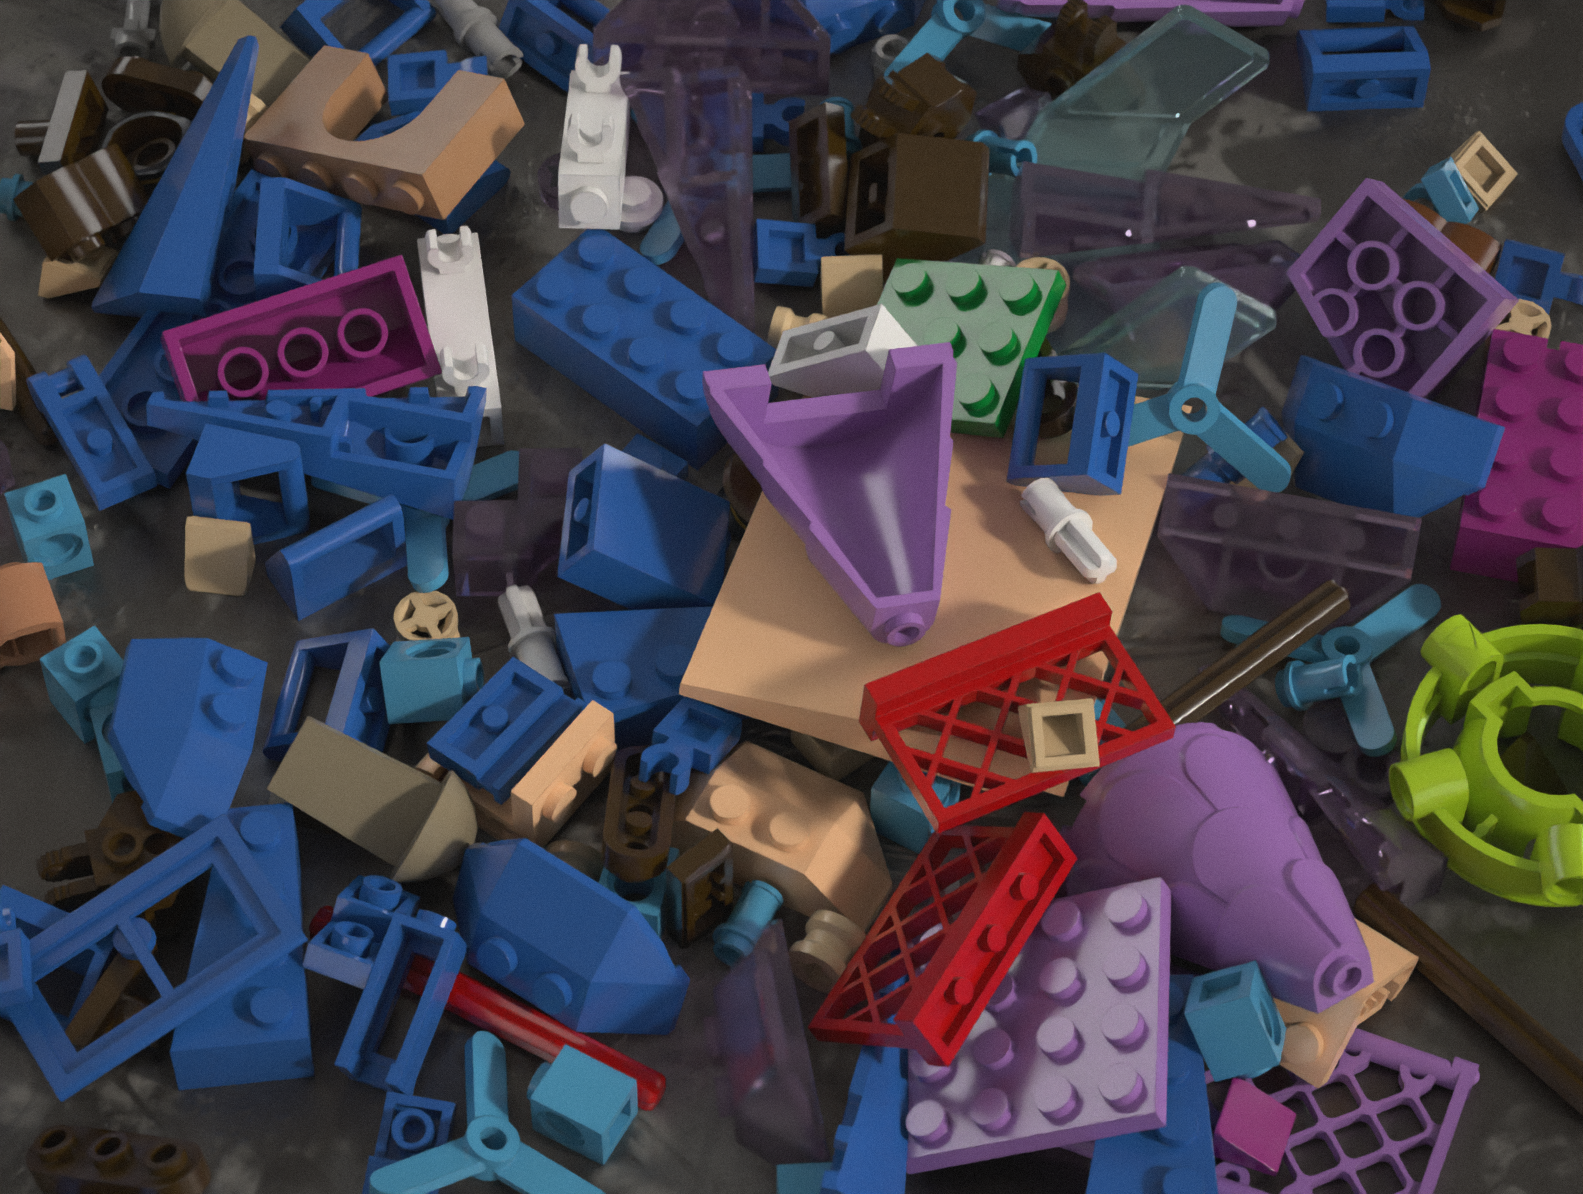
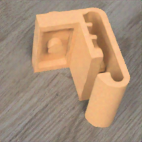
M592 700L511 790V796L503 805L494 801L493 794L483 788L478 790L460 778L468 788L475 804L477 826L497 840L527 838L541 848H544L612 771L613 758L617 750L614 735V713ZM429 752L414 767V769L439 782H442L449 770L430 759Z
M1356 918L1355 921L1370 954L1374 983L1319 1014L1273 998L1286 1026L1280 1065L1316 1088H1320L1328 1082L1356 1027L1380 1010L1386 999L1392 1001L1399 994L1414 971L1419 958Z

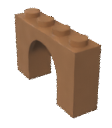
M324 45L244 135L243 141L254 161L255 171L269 177L288 178L363 205H374L402 211L410 215L417 214L445 220L525 123L504 78L458 70L428 106L410 123L379 138L353 141L388 101V94L368 53Z

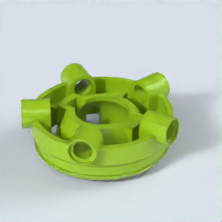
M1454 615L1445 620L1429 635L1420 650L1421 657L1432 668L1420 683L1412 699L1403 732L1401 762L1391 764L1389 768L1390 789L1397 809L1406 821H1413L1416 830L1437 858L1450 870L1474 886L1498 897L1528 905L1545 907L1583 905V801L1575 793L1569 795H1549L1536 792L1522 785L1504 767L1498 754L1497 740L1500 738L1518 736L1526 732L1533 706L1555 705L1563 707L1558 724L1557 739H1561L1583 751V630L1561 625L1527 624L1504 627L1481 634L1463 615ZM1529 684H1543V685H1550V686H1532V687H1531ZM1466 715L1463 728L1454 742L1453 749L1445 748L1420 756V747L1427 733L1441 716L1452 725ZM1536 839L1530 860L1523 858L1528 842Z

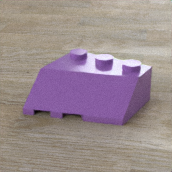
M1365 178L1286 272L1322 336L1327 338L1345 370L1428 400H1432L1443 390L1492 333L1493 329L1499 325L1519 301L1383 181Z

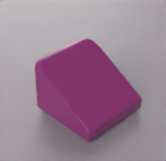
M1233 1077L1213 1136L1214 1157L1276 1177L1296 1113L1247 1081Z

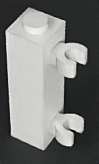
M580 44L576 54L575 70H571L558 171L559 228L620 229L630 131V72L620 71L622 54L618 45H611L609 62L606 65L596 66L588 60L587 44Z
M460 226V234L458 235L443 234L437 236L435 229L428 230L425 238L417 239L427 329L442 369L441 375L433 377L435 396L462 397L466 395L468 386L487 388L486 404L477 447L504 444L502 409L478 232L471 233L468 226Z

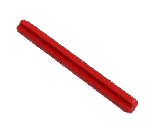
M322 906L315 917H313L308 929L311 940L331 921L334 907ZM415 955L403 988L422 997L435 961ZM461 971L458 972L444 1009L550 1063L554 1062L566 1044L637 1080L638 1108L644 1111H652L662 1099L666 1089V1077L664 1074L581 1032L573 1031L561 1022Z

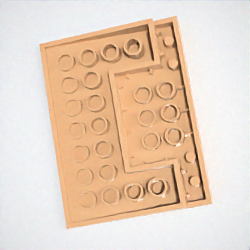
M803 395L802 399L812 398V397ZM1135 396L1134 404L1149 400V398ZM1182 406V411L1191 413L1192 406ZM1015 409L1004 438L950 433V438L954 442L945 505L951 509L940 602L934 623L926 631L925 635L911 645L900 647L879 642L872 637L810 562L805 550L806 545L772 506L762 491L680 683L679 695L892 761L881 741L877 739L871 742L859 723L864 684L1098 592L1101 593L1113 611L1110 626L1116 636H1118L1185 433L1176 431L1128 447L1121 495L1098 496L1062 491L1072 506L1076 509H1082L1089 514L1093 521L1092 531L1117 560L1115 572L1107 575L1104 582L1100 584H1092L1086 577H1083L1063 552L1057 554L1050 550L1045 542L1044 531L1020 505V501L1024 500L1021 495L1027 487L1016 486L1006 482L1017 410ZM1072 430L1054 438L1038 437L1034 465L1067 464ZM1100 651L1078 660L1074 672L1103 681L1109 661L1104 653ZM1032 678L1019 684L1016 696L1039 703L1055 702L1060 686ZM1009 688L1002 691L1007 693ZM1068 688L1064 701L1093 698L1095 705L1097 697ZM975 701L962 706L957 719L994 730L1001 709ZM1009 712L1002 733L1023 739L1019 714ZM919 725L898 732L906 746L931 754H935L942 732ZM951 735L943 757L981 768L988 747ZM997 749L989 769L990 772L1012 779L1020 778L1031 772L1028 759ZM920 768L923 772L928 773V770ZM938 773L936 775L942 778H946L961 784L974 787L973 784L964 781H960ZM1069 781L1044 791L1064 797Z

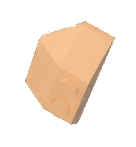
M749 741L735 745L721 762L711 770L709 775L691 768L687 789L675 797L670 847L679 849V857L718 828L733 843V883L744 887L747 881L750 883L753 880L765 882L773 886L782 895L784 901L782 905L808 917H811L816 910L836 912L848 918L867 934L892 890V880L864 793Z

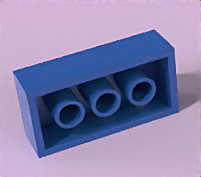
M604 229L585 230L512 294L515 341L670 452L688 461V465L697 471L728 443L717 428L707 405L702 385L703 372L765 364L767 371H769L776 349ZM771 385L768 403H771L778 396V386Z

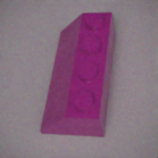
M402 255L163 331L161 337V344L181 402L207 401L209 391H227L229 401L265 400L267 390L365 388L367 396L374 397L442 374L440 363Z

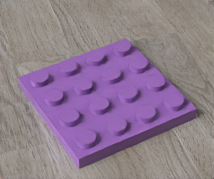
M1161 877L1053 899L949 1067L927 1065L917 1050L908 1049L909 1113L906 1117V1128L909 1131L906 1172L908 1174L1166 1127L1171 890ZM939 923L913 938V945L915 946L942 930V924ZM929 962L920 966L921 973L924 972Z

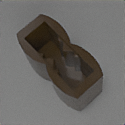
M113 144L78 162L66 165L38 179L13 198V201L51 262L70 255L73 262L77 263L103 248L106 244L102 238L110 235L115 244L128 238L150 196L118 144Z

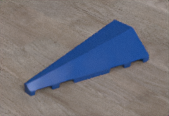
M248 35L240 38L234 45L92 303L94 313L142 318L147 310L207 316L225 212H231L259 51L256 36Z
M468 386L466 395L462 397H430L428 387H410L408 397L406 398L367 396L365 388L267 390L265 400L229 401L227 391H209L207 401L183 402L166 400L164 392H153L146 404L147 425L199 441L206 423L296 442L301 449L304 474L381 498L393 494L400 504L454 520L470 483L486 404L487 388Z
M900 947L891 952L890 960L902 953ZM907 974L879 991L880 997L882 998L909 982V975ZM896 1014L889 1017L887 1019V1022L895 1024L893 1019L896 1016ZM862 1045L849 1088L842 1124L838 1125L834 1138L833 1148H835L831 1167L830 1170H825L820 1194H905L909 1134L906 1128V1117L909 1113L908 1049Z

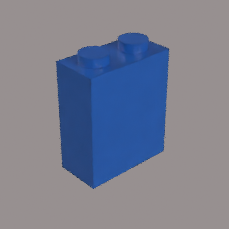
M604 443L569 471L557 577L630 610L714 606L724 582L725 556L731 541V533L728 529L730 502Z

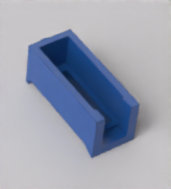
M419 910L416 918L394 912L334 1063L349 1079L386 1092L413 1095L416 1079L465 954L468 955L470 947L457 932H454L457 926L454 921L427 910ZM418 955L435 961V964L398 1058L394 1060L377 1054V1051L414 957Z

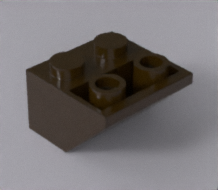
M896 133L851 154L844 250L851 256L882 255L883 282L886 283L897 258L946 262L985 245L990 148L983 142Z

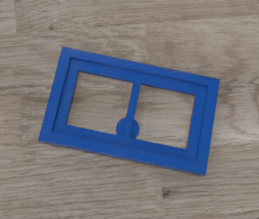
M224 813L30 939L33 1000L4 1008L58 1099L63 1102L308 941V939ZM212 866H215L258 934L174 989L151 953L156 944L155 931L146 920L136 916ZM114 931L113 944L117 951L125 959L139 960L162 997L77 1052L35 982Z

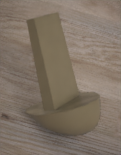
M162 0L159 31L170 67L179 69L189 61L216 80L237 40L248 35L256 36L259 51L251 93L261 99L269 108L310 62L307 57L239 0Z
M307 716L267 787V790L393 865L394 868L389 878L398 883L420 882L433 879L458 867L463 861L466 848L475 843L478 830L475 804L468 788L453 770H450L443 781L439 782L310 716Z

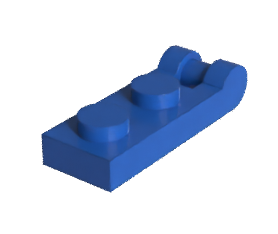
M85 354L67 361V368L48 376L45 371L26 378L30 394L40 412H43L99 511L157 486L155 471ZM75 391H78L77 393H74V394H72V395H70V396H67V397H65V398H63V399L61 398V397H63V396H65V395H68V394H70V393H73V392H75Z

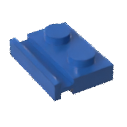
M512 657L427 742L430 759L449 771L453 770L459 778L476 789L480 790L483 788L493 794L494 801L503 805L511 796V790L586 708V704L579 698L574 701L564 694L562 687L520 660Z

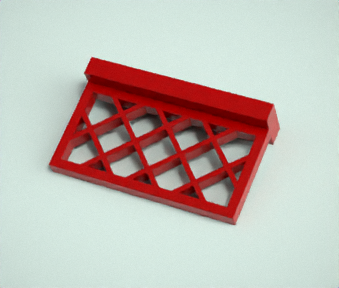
M1100 592L864 684L859 723L871 742L877 739L881 741L936 834L1174 737L1176 726L1111 628L1110 621L1113 611ZM1102 651L1115 670L1112 682L1108 683L1075 673L1074 669L1077 661ZM1036 678L1059 685L1055 702L1064 701L1068 688L1105 699L1099 721L1095 720L1100 766L1030 772V774L1017 779L989 771L996 749L1028 759L1024 740L1002 733L1009 712L1019 714L1018 706L1039 703L1016 696L1020 683ZM1120 681L1123 682L1125 687L1119 686ZM1009 688L1007 693L1002 691ZM977 701L999 708L1001 711L995 729L991 730L958 720L957 716L960 708ZM1113 702L1141 710L1150 725L1130 731L1107 724ZM919 725L942 732L935 754H931L906 746L898 732ZM951 735L988 747L981 768L943 757ZM1101 740L1107 741L1106 743L1099 745ZM920 768L928 770L926 777ZM937 773L973 784L974 788L971 797L944 808L932 788ZM983 788L990 789L981 793Z
M1024 812L1015 827L959 825L939 834H936L934 830L807 1027L818 1041L915 1049L927 1065L949 1067L1078 859L1046 814ZM951 848L967 850L940 867ZM994 860L989 869L986 871L985 864ZM974 871V879L946 895L944 890L946 887ZM933 896L935 902L908 917L914 906ZM962 910V912L954 922L952 915ZM939 923L942 924V930L915 946L913 945V938ZM898 947L901 948V954L874 969L881 957ZM929 962L924 972L921 973L920 966ZM905 975H909V982L882 998L880 997L879 991ZM867 998L868 1006L848 1018L842 1019L849 1008ZM896 1014L893 1019L895 1024L888 1023L887 1019Z

